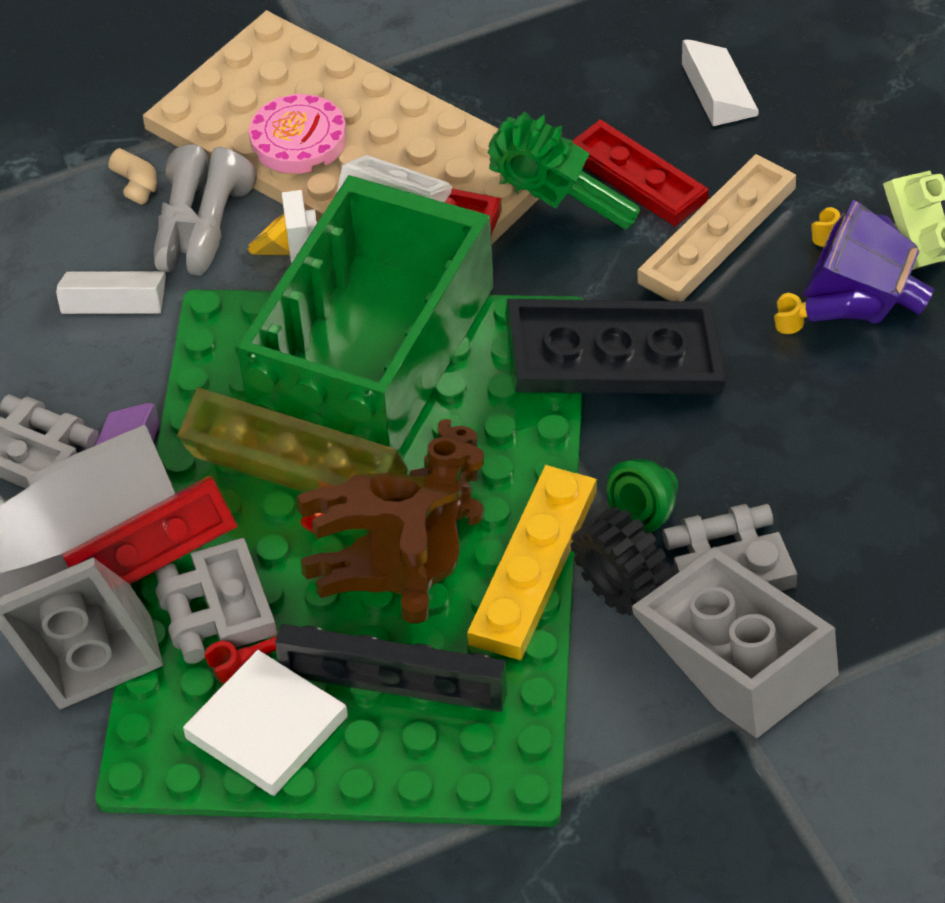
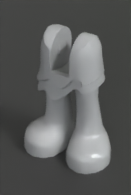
M191 144L176 148L168 156L165 175L172 184L169 204L162 202L153 258L158 271L171 273L175 270L180 254L186 253L188 273L202 276L209 269L219 247V241L222 238L220 226L229 195L233 197L247 195L255 184L257 170L253 163L244 156L223 147L213 149L209 162L205 150L198 145ZM205 185L198 214H196L191 208L196 191H199Z

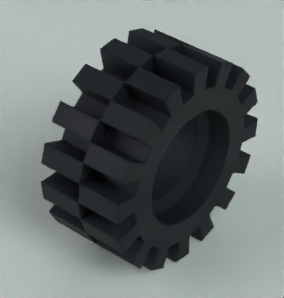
M618 507L606 509L577 530L571 537L574 542L570 545L571 551L577 554L573 557L576 566L583 567L584 572L581 573L585 581L590 580L594 585L592 591L597 596L602 594L605 597V604L610 608L616 606L618 613L623 615L627 613L630 616L633 615L632 606L670 579L668 574L671 573L669 564L662 561L666 557L663 549H657L653 544L656 538L651 532L646 534L643 531L644 524L638 518L632 521L630 512L626 510L620 512Z

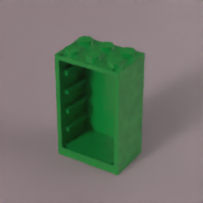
M348 175L237 347L248 417L256 419L267 426H279L304 434L314 441H326L351 449L361 456H373L392 462L494 287L490 215Z

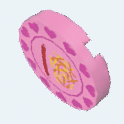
M292 94L276 98L263 105L251 119L249 138L252 150L258 155V160L265 167L281 173L302 174L313 171L312 166L324 162L325 167L335 161L345 148L347 130L342 111L330 100L310 94Z

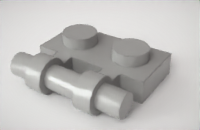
M8 394L3 398L0 405V412L8 416L6 419L0 417V478L26 489L30 486L26 478L46 466L77 454L76 448L73 447L76 444L86 449L95 446L99 436L98 431L85 426L82 418L66 412L58 415L46 410L44 403L28 396L20 399ZM38 428L47 433L43 435L33 430Z
M747 504L733 506L728 509V514L703 520L699 515L682 519V525L662 530L667 550L687 546L690 553L674 557L675 575L712 549L708 540L734 535L735 543L716 548L780 591L796 588L797 572L780 533L776 532L758 537L755 531L757 528L773 525V515L768 504L749 508Z
M244 538L192 552L191 557L194 571L179 575L174 564H167L155 571L158 581L156 595L161 608L168 611L171 619L168 631L174 647L181 649L185 662L192 664L204 659L205 649L202 642L205 637L217 634L219 641H227L235 648L277 635L273 615ZM204 596L208 609L192 613L189 605L190 601Z

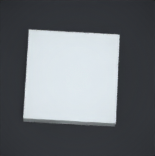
M257 650L186 723L183 730L187 740L272 796H275L348 715L345 704Z

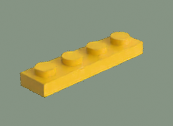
M545 465L467 632L469 646L522 660L571 551L570 544L574 542L571 537L582 527L595 498L597 479Z

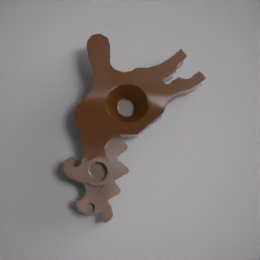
M450 419L441 420L438 423V438L428 444V455L424 456V468L411 470L409 475L392 472L354 474L345 483L333 487L317 488L297 496L298 512L302 518L316 513H323V515L312 520L313 533L318 539L348 529H367V535L358 538L349 548L338 552L311 555L301 559V573L305 579L325 576L316 580V592L321 598L348 591L395 592L402 595L401 614L403 620L408 623L419 624L428 619V590L435 583L452 574L458 563L460 544L456 526L457 520L467 516V523L474 525L480 523L484 518L483 504L471 498L472 488H470V483H468L470 481H477V470L481 469L484 465V454L477 447L476 432L466 426L451 427Z

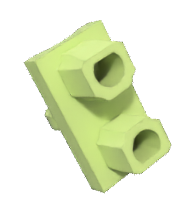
M926 171L883 183L895 221L894 225L902 235L918 247L919 254L912 270L945 262V215L941 205V201L945 200V180L943 175L931 174V171Z

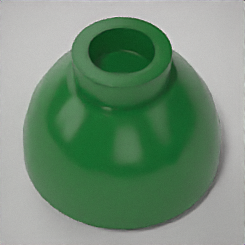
M631 459L617 464L610 471L606 481V496L610 508L618 507L620 512L623 510L630 512L632 521L638 518L644 524L643 531L646 534L654 532L664 525L674 511L678 481L670 469L662 467L651 460Z

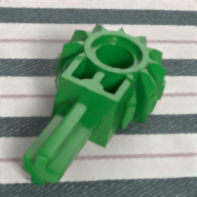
M525 111L516 119L508 117L506 121L501 123L499 129L489 142V150L487 152L491 156L489 159V169L500 173L499 185L510 183L515 187L516 195L523 190H528L532 196L539 198L555 209L566 194L623 229H629L633 225L640 212L639 206L581 171L590 153L572 143V140L561 137L562 125L550 126L545 121V114L539 119L533 120Z

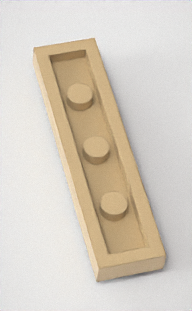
M755 154L638 269V284L669 301H684L796 189V174Z

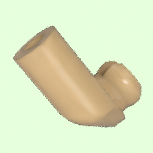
M121 148L116 149L109 159V169L130 180L123 190L125 197L140 205L146 204L151 191L155 193L158 187L155 168L149 162Z

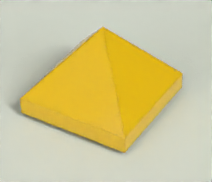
M284 213L272 221L248 244L247 250L252 255H290Z

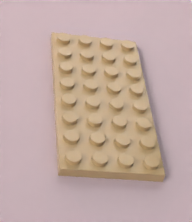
M267 10L143 115L146 130L177 147L191 144L202 147L208 156L209 162L213 149L217 147L227 148L244 156L253 163L257 170L253 188L283 204L282 192L302 190L305 210L315 209L317 223L337 193L342 165L365 155L448 182L452 189L501 198L502 212L492 233L491 245L539 199L532 196L528 190H523L516 195V189L510 183L499 185L500 173L489 169V159L491 156L487 153L489 150L488 145L498 128ZM292 94H310L330 100L342 111L346 122L347 139L345 148L336 160L325 167L324 162L312 166L313 171L302 174L281 173L265 167L258 160V155L252 150L249 138L251 119L263 105L276 98Z

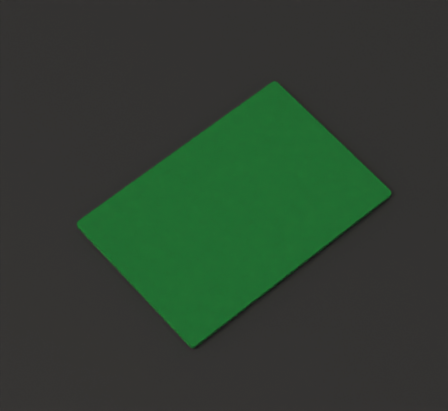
M201 289L187 291L183 296L156 450L175 494L211 476L238 527L169 564H174L177 567L179 575L194 571L191 557L192 552L244 538L273 615L277 635L281 624L298 627L315 626L328 632L353 636L371 635L384 641L408 645L426 644L435 649L463 654H485L494 659L505 660L507 696L503 711L497 712L307 680L345 704L348 717L276 795L272 796L185 738L183 727L224 684L218 681L214 673L216 667H210L205 657L197 663H187L183 658L181 649L174 647L168 631L171 619L168 611L162 609L156 595L158 581L154 571L134 582L132 589L151 615L163 666L114 687L95 795L99 810L107 813L533 827L556 826L561 820L574 552L570 551L521 661L469 646L467 632L545 465L577 474L579 471L582 393H540L541 398L545 402L557 404L563 416L557 414L546 415L539 420L538 424L517 431L514 418L505 414L499 404L511 402L519 395V392L514 390L505 317L507 299H584L576 296L488 295L392 462H388L373 456H361L351 449L326 441H314L304 434L279 426H267L256 419L248 417L237 347L273 291ZM484 372L496 375L488 381ZM450 419L451 427L466 426L473 429L477 434V447L484 454V465L481 469L477 470V481H470L468 483H470V488H472L471 498L483 504L484 518L480 523L474 525L467 523V516L457 520L456 526L460 544L458 563L452 574L435 583L428 590V619L419 624L408 623L403 620L401 614L402 595L395 592L348 591L321 598L316 592V580L325 576L305 579L301 573V559L311 555L338 552L349 548L358 538L367 535V529H348L318 539L313 532L308 531L301 525L300 520L302 516L298 512L297 496L317 488L333 487L345 483L354 474L392 472L409 475L411 470L424 468V456L428 455V444L438 438V423L441 420ZM204 596L194 598L189 603L192 613L208 609ZM217 634L205 637L202 642L205 651L210 645L219 641ZM272 637L236 647V650H240L244 647L248 648ZM277 651L267 655L278 662Z

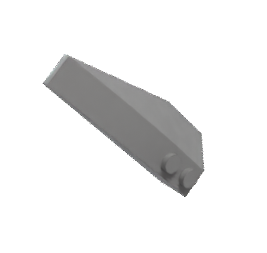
M145 424L40 469L26 478L30 485L29 487L7 501L0 495V597L68 569L61 554L175 494Z

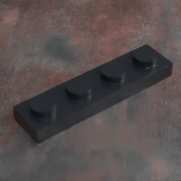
M281 624L275 641L278 663L305 680L502 712L507 696L505 660L491 658L485 654H463L435 649L426 644L408 645L380 640L371 635L353 636L324 631L315 626L298 627Z

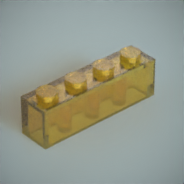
M199 387L195 391L177 435L193 457L302 492L345 483L354 474L392 472L407 475L408 468L397 449Z

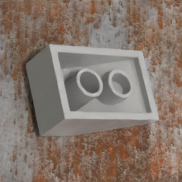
M716 547L710 549L632 606L633 615L719 712L755 738L761 736L839 676L835 627Z
M95 558L86 560L0 597V631L59 710L163 666L151 615L130 584Z

